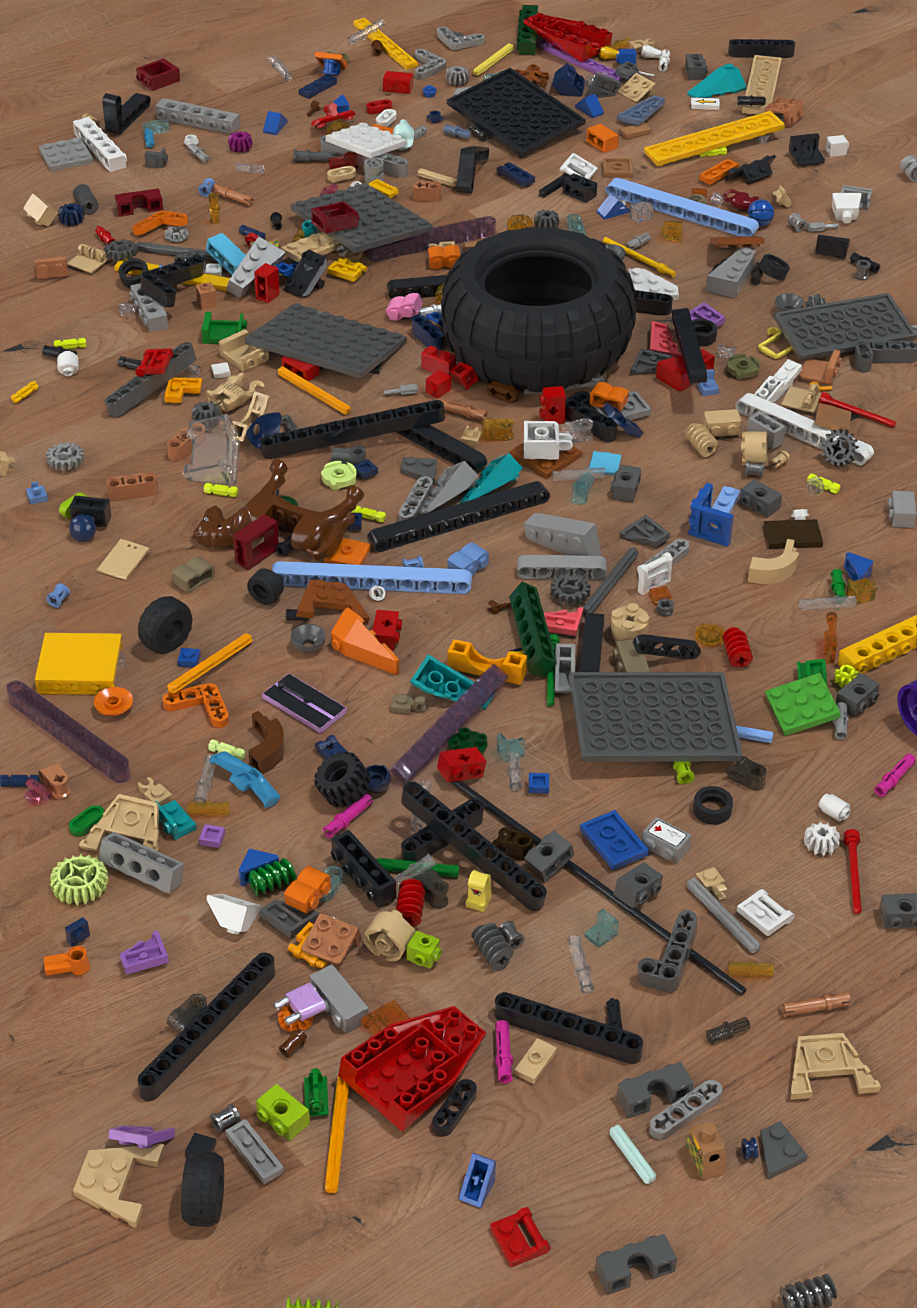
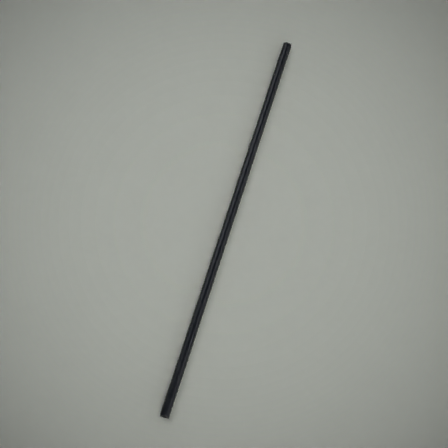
M462 781L450 782L470 798L480 800L485 809L514 830L530 834L534 845L537 846L541 843L542 839ZM571 860L564 865L571 872L669 942L671 933L637 908H631L615 897L611 889ZM691 949L689 958L741 996L745 994L747 988Z

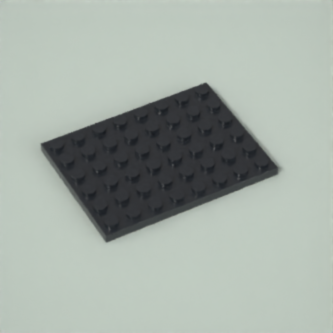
M508 68L447 99L448 106L521 158L586 124L585 118L512 68Z

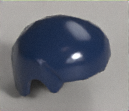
M89 514L75 516L69 525L71 536L79 542H87L92 539L97 530L94 522L95 518Z
M375 764L366 768L371 778V782L368 783L370 786L366 791L375 794L385 791L391 783V774L387 767Z

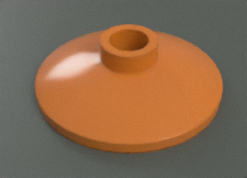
M121 687L106 688L95 696L93 701L94 707L103 715H120L131 708L133 696L128 690Z

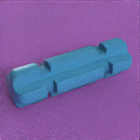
M147 128L144 131L146 146L153 148L155 145L153 132Z

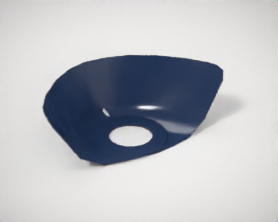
M275 412L261 415L250 425L246 436L254 447L261 449L260 438L279 433L281 414ZM259 424V433L255 435L253 432L254 426Z

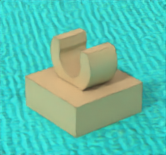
M467 425L461 437V442L468 446L477 447L482 438V432L479 431L478 427L475 430H470Z
M1 451L0 476H6L7 471H14L13 466L9 464L16 463L14 457H7L6 453Z

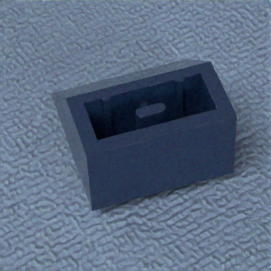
M566 63L555 72L552 86L560 95L581 97L586 81L582 75L576 72L572 65L570 66Z

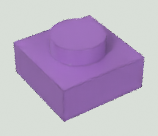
M205 824L199 837V845L220 848L225 836V828Z

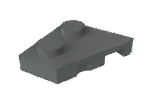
M597 73L584 97L596 94L598 98L615 96L621 86V82Z
M641 348L630 369V374L656 373L657 362L672 358V356Z
M402 458L401 474L412 476L417 480L424 476L430 477L433 480V485H435L437 459Z
M644 515L622 530L620 537L657 547L670 538V533L650 517Z
M274 900L260 909L259 916L291 938L309 922L313 924L320 913L314 910L312 914H306L285 904V902Z
M781 1121L761 1130L760 1138L768 1179L807 1161L808 1155Z

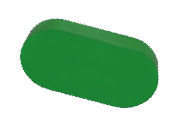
M98 805L86 808L69 822L70 833L76 837L88 834L90 829L97 825L103 817L104 808Z

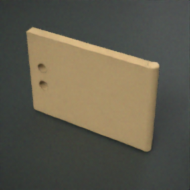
M120 539L97 568V571L126 581L149 552V547Z

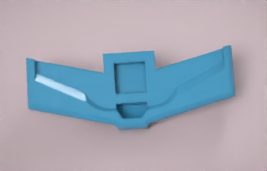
M226 751L211 755L209 760L211 764L216 763L231 772L229 780L239 790L244 792L252 789L264 803L263 806L265 808L276 805L281 798L278 792L256 768L251 767Z

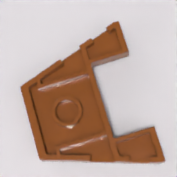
M309 580L297 609L296 617L313 618L315 613L314 607L345 610L348 607L365 621L363 624L368 625L370 619L368 614L346 584L323 580Z

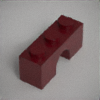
M159 188L114 195L119 217L134 215L133 210L139 207L146 208L148 212L163 211V201Z

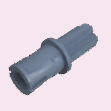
M446 124L443 128L445 134L454 135L456 138L468 139L471 135L469 130L462 129L460 126L454 127Z

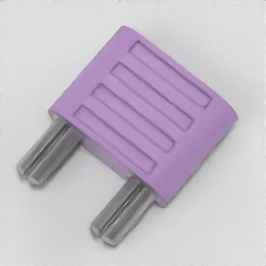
M311 983L286 993L284 998L273 1003L276 1010L289 1004L295 1012L284 1018L287 1025L299 1019L301 1021L306 1020L326 1010L323 999Z

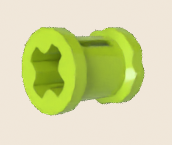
M675 761L673 763V768L678 774L677 781L679 784L691 783L695 779L694 772L690 769V761Z

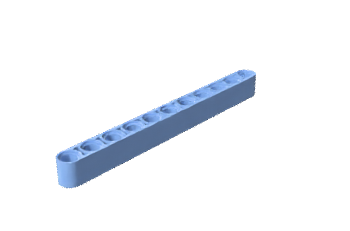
M614 178L606 187V193L608 195L611 193L617 199L733 235L753 236L759 228L758 222L752 218L621 178Z
M283 561L275 562L272 566V571L281 578L283 585L291 587H307L309 580H323L327 582H341L346 584L349 589L370 590L373 586L378 585L383 587L385 591L467 594L470 592L472 584L471 572L464 569Z

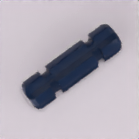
M245 225L239 227V233L247 236L249 233H255L262 239H266V234L261 231L259 232Z
M0 775L1 787H8V785H11V787H28V785L30 787H38L40 783L39 775H30V777L28 775H11V777L9 775Z

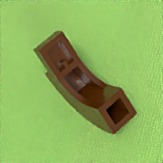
M256 711L252 714L253 729L264 738V741L248 750L249 764L262 774H265L272 770L283 757L285 749L284 732L277 718L270 721L267 716H263L259 711Z

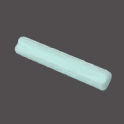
M620 1125L612 1127L609 1133L642 1180L646 1184L654 1182L656 1180V1173Z

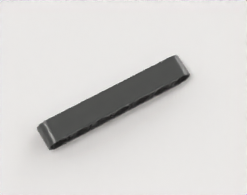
M182 343L172 350L173 355L164 374L136 376L105 399L109 415L111 417L121 416L194 363L196 355L192 343Z

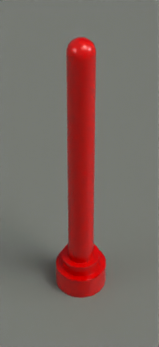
M823 391L820 395L818 404L832 405L890 427L896 426V422L891 419L833 399L829 393Z
M849 829L843 833V842L849 851L853 911L855 914H860L862 906L857 857L860 833L855 829Z

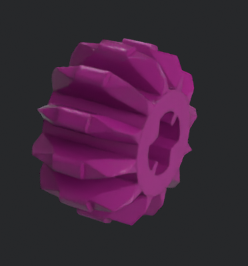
M236 131L228 136V144L233 152L245 153V151H250V148H252L251 134Z

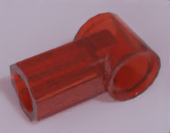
M349 151L344 156L329 158L330 170L345 166H352L357 170V153Z

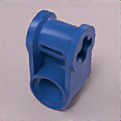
M323 59L324 71H322V74L339 76L340 63L335 60Z

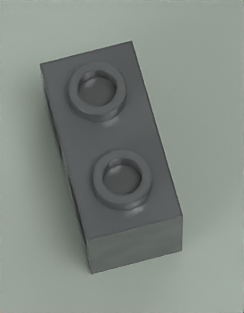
M686 54L685 69L688 80H704L705 74H708L706 59L703 58L702 54Z

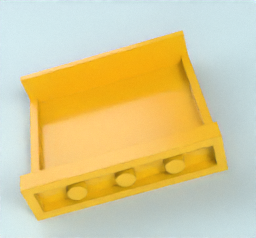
M45 633L35 676L37 694L97 695L103 689L115 687L120 650H123L122 634Z

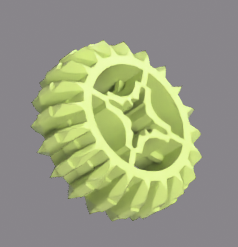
M82 854L79 857L72 855L71 859L64 857V861L58 862L57 867L53 868L50 877L51 889L56 898H59L61 902L66 901L68 905L74 902L77 906L79 903L84 902L86 905L87 901L91 900L94 902L95 897H101L102 892H106L108 871L103 862H99L97 857L92 859L90 854L86 857Z

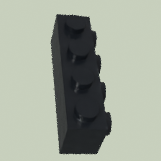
M350 830L331 838L332 851L330 853L332 859L342 866L346 875H350L354 879L358 888H362L369 901H373L379 908L397 898L396 881Z

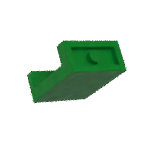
M205 312L201 329L202 344H219L220 340L247 329V319H244V313L240 314L239 321L212 320V312Z

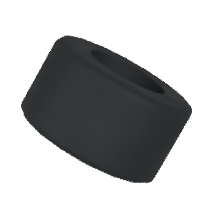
M261 568L248 580L247 589L256 601L264 605H270L282 594L284 585L281 578L275 572L267 568Z

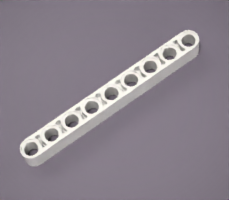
M746 393L735 403V408L739 413L751 417L760 411L786 426V434L820 449L822 446H825V443L822 442V440L827 439L825 435L831 434V429L816 426L814 420L751 393ZM858 440L855 443L856 446H859L858 449H855L858 455L852 456L854 461L851 462L861 466L874 455V450L869 444Z

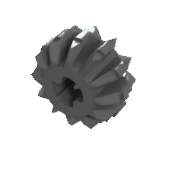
M542 209V211H537V214H535V228H558L559 216L554 210Z
M205 401L194 405L192 409L194 422H202L206 427L219 423L221 411L218 404H213V401Z

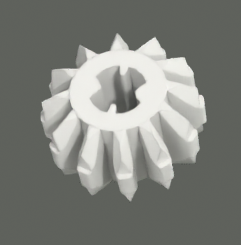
M821 822L818 825L812 823L805 831L804 845L807 846L808 851H814L815 855L818 853L822 854L823 857L826 853L832 855L839 847L840 835L836 827L829 826V822L826 825Z

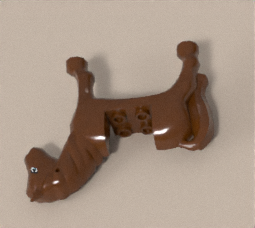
M275 459L269 468L272 472L270 480L259 493L246 503L245 507L239 509L227 519L223 517V512L219 507L212 506L208 508L191 536L199 544L207 547L234 545L233 535L265 514L270 518L275 517L278 529L281 532L288 531L292 533L291 547L305 551L311 558L320 560L332 555L342 542L346 528L355 522V516L351 512L356 509L357 504L364 498V493L359 487L350 486L346 493L347 498L343 502L323 512L296 506L276 495L277 490L286 481L284 475L288 468L282 460Z

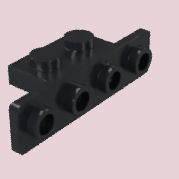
M767 155L759 161L756 159L748 165L743 164L737 169L732 168L728 171L725 180L728 181L743 175L747 184H751L767 178L773 173L768 165L774 161L776 156Z

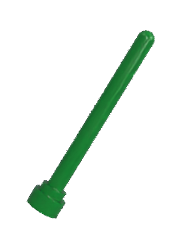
M549 634L556 657V643L560 644V638L555 634ZM555 666L547 674L548 706L554 705Z

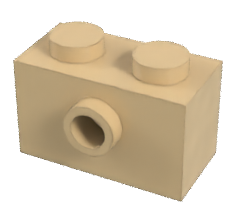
M35 194L31 195L23 208L28 212L27 216L40 226L45 225L49 227L58 214V211Z
M737 409L704 411L703 425H705L713 437L740 435L742 421Z

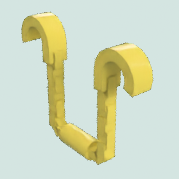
M777 327L768 328L767 335H774L758 344V350L773 359H779L794 351L790 346L782 352L775 354V352L765 347L781 338L782 331Z

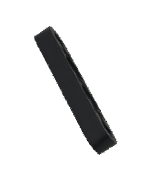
M641 634L636 636L632 642L636 652L640 654L681 659H695L701 654V649L694 640ZM663 644L660 648H655L656 645ZM674 646H679L676 650H671Z

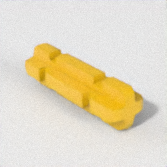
M30 382L27 386L17 391L16 394L14 393L11 396L12 402L14 404L19 403L22 399L33 393V391H36L39 388L37 382Z

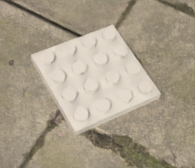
M359 123V125L350 126V128L341 129L338 132H332V134L326 135L325 140L369 158L407 146V140L403 139L400 135L390 134L389 131L379 130L378 127L368 126L367 123Z

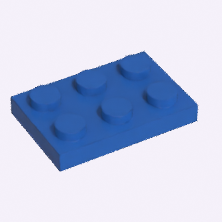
M616 810L580 824L582 834L612 870L648 856L649 849Z

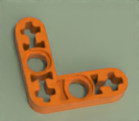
M160 211L133 225L132 229L134 235H142L161 224L184 226L189 221L187 214Z
M213 683L181 689L175 694L168 692L162 697L163 707L167 711H176L204 704L211 724L214 727L223 728L229 723L228 711L218 687ZM189 695L195 696L193 699L186 698ZM219 704L217 707H211L210 705Z

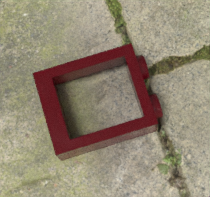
M164 58L136 68L137 81L152 91L180 81L179 68Z
M345 201L311 208V223L325 234L358 227L359 213Z
M263 514L233 535L236 564L249 571L276 552V547L279 543L277 521ZM264 535V542L252 549V542Z

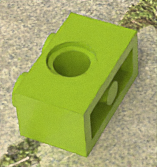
M275 1084L256 1100L257 1116L264 1123L270 1124L279 1136H284L289 1141L310 1124L309 1109L278 1084Z

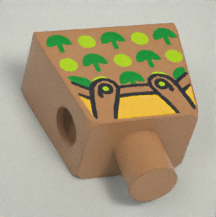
M707 1122L691 1127L685 1145L702 1180L705 1181L725 1175L726 1148L714 1123Z

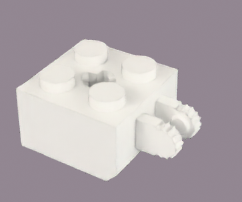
M524 421V459H559V450H569L572 448L571 434L559 433V424L557 422Z

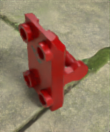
M330 103L323 108L326 117L313 120L311 127L315 126V129L327 126L326 123L340 119L344 122L353 119L356 113L353 110L337 113V105Z

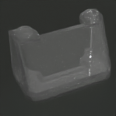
M224 414L189 422L186 434L187 438L192 441L193 447L191 464H185V468H183L184 478L191 482L226 486L236 485L240 441L239 434L229 415Z

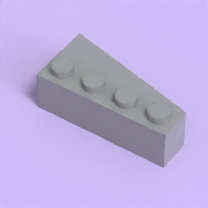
M258 236L230 278L226 291L240 298L255 284L254 271L264 263L272 266L281 263L286 252Z
M741 247L707 275L706 292L736 298L755 267L756 251Z
M536 512L524 523L528 540L564 555L600 556L602 554L596 523Z

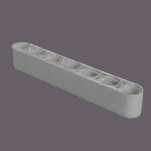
M326 135L320 138L321 152H338L337 159L363 167L365 160L369 159V157L326 142ZM388 153L373 157L383 161V173L399 178L408 175L407 159Z

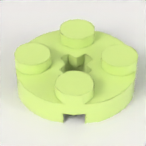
M333 461L324 466V470L321 471V478L324 484L330 486L331 490H339L356 483V468L348 462L346 465L342 464V461Z

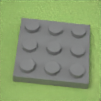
M72 138L66 141L60 140L56 143H45L39 146V152L51 172L93 163V158L81 138Z

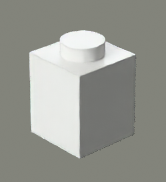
M844 135L827 137L825 150L830 157L847 154L849 142Z

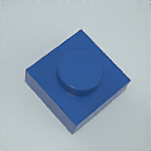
M181 648L178 666L195 667L198 665L201 655L200 649Z
M529 773V793H549V773Z

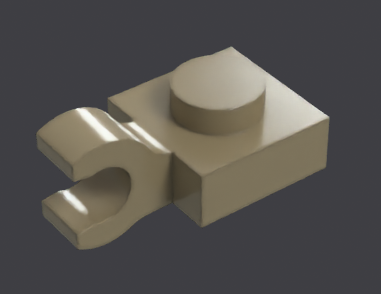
M394 694L391 713L411 714V711L423 713L426 710V705H424L426 698L419 696L414 699V695Z

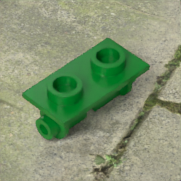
M314 1068L310 1071L308 1077H304L305 1107L309 1109L310 1117L329 1116L327 1076H322L320 1070Z

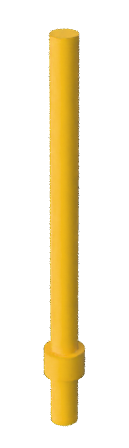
M607 237L603 238V243L619 245L624 248L625 254L657 269L662 274L675 277L676 271L669 269L667 265L659 264Z

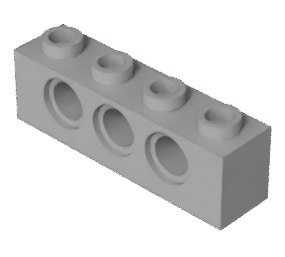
M141 283L131 285L129 297L131 302L134 303L135 310H138L144 327H147L149 332L168 329L167 314L162 305L141 291Z
M115 832L102 839L99 862H103L108 867L115 868L127 876L139 879L145 884H150L162 892L170 893L181 885L184 863Z

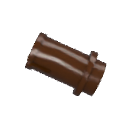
M374 40L371 44L375 56H380L382 54V43L379 40Z
M301 1029L293 1030L291 1036L279 1046V1051L289 1058L300 1045L306 1043L307 1035Z

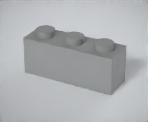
M332 964L309 976L311 985L326 1005L324 1012H329L334 1024L338 1028L341 1027L347 1034L369 1022L368 1007Z

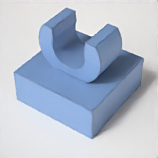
M38 481L32 482L31 488L26 489L31 505L48 501L43 485L39 486Z

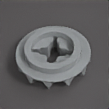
M173 226L165 230V238L172 242H181L189 237V231L185 227Z

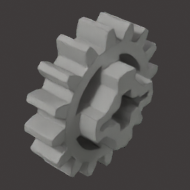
M59 442V445H53V448H48V452H46L47 464H50V468L55 467V470L60 468L62 471L67 468L68 470H71L73 467L78 468L77 464L82 465V461L85 460L84 450L80 445L76 446L74 442L72 444H69V442L65 444Z

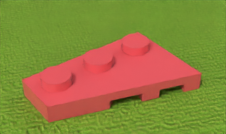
M652 321L649 350L671 355L672 357L682 355L681 352H678L677 343H674L672 339L673 335L668 324Z

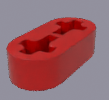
M388 99L372 101L366 104V112L369 114H378L386 109H392V101Z

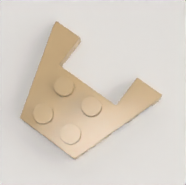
M118 794L102 814L103 817L98 824L90 829V834L79 844L81 849L99 853L101 841L105 834L115 832L129 839L142 841L144 846L158 851V803Z
M844 1033L798 1036L790 1094L791 1100L811 1098L812 1089L809 1078L853 1074L859 1094L880 1092L881 1086L877 1080L873 1079L867 1065H863L858 1058L859 1054Z
M152 1144L151 1148L130 1146L89 1150L73 1189L74 1196L98 1209L101 1207L110 1212L111 1216L116 1219L121 1218L127 1221L129 1226L137 1228L143 1211L142 1204L123 1201L121 1198L134 1163L159 1167L165 1150L164 1144Z

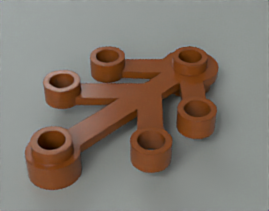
M531 64L523 71L515 70L522 76L525 75L524 77L529 81H535L540 87L547 86L549 73L541 72L540 67L536 64Z

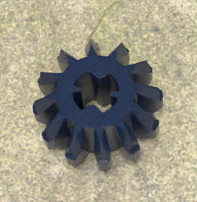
M76 203L64 204L58 210V217L61 223L66 224V226L79 225V223L83 222L85 215L81 205Z

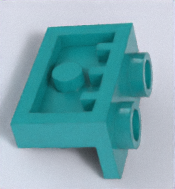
M176 800L163 806L158 803L159 822L162 824L166 834H170L177 840L197 830L196 823Z

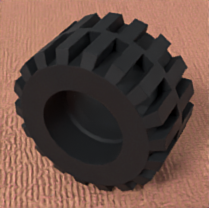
M344 751L342 754L338 752L334 756H329L317 768L318 772L314 776L316 788L326 801L334 807H345L347 804L350 806L353 802L360 800V797L365 795V790L370 786L368 783L371 782L370 773L354 753H348L347 751Z

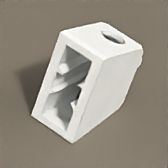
M833 193L832 209L835 219L843 220L846 224L852 220H857L861 205V193Z

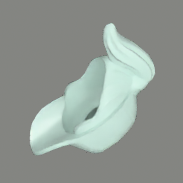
M402 119L393 130V135H400L403 139L407 140V146L398 148L399 151L410 148L414 141L413 127L406 120Z

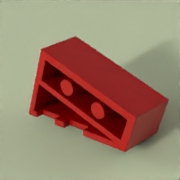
M701 349L706 370H714L715 356ZM682 355L657 362L656 378L679 392L693 385L689 383Z

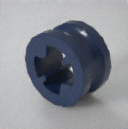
M751 1137L747 1141L746 1138H743L741 1140V1148L744 1159L749 1160L750 1157L757 1159L758 1146L756 1139Z

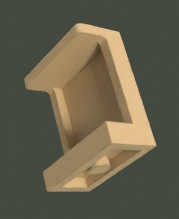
M245 329L219 341L220 355L242 372L269 360V351L245 344V338L249 335V332Z

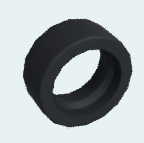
M765 254L758 266L764 274L777 280H784L790 269L784 260L771 254Z
M133 258L120 265L118 271L124 286L131 288V285L141 283V274L136 277H127L126 274L136 269L142 270V273L149 271L145 261Z
M707 319L692 320L699 346L713 344L717 336L716 324Z
M708 786L697 791L694 796L693 812L700 821L717 825L726 822L730 818L733 798L728 791L717 786ZM717 801L725 807L719 810H711L704 807L702 803Z

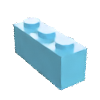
M223 233L207 240L206 251L233 275L246 255Z

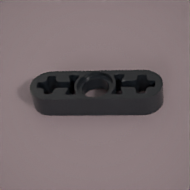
M469 1079L459 1081L432 1120V1129L437 1136L445 1137L450 1135L477 1096V1086L474 1081ZM469 1089L470 1091H467L462 1098V1091ZM452 1104H457L461 1109L451 1111L448 1107ZM446 1117H448V1118H447V1125H445V1124L442 1125V1124L445 1122Z

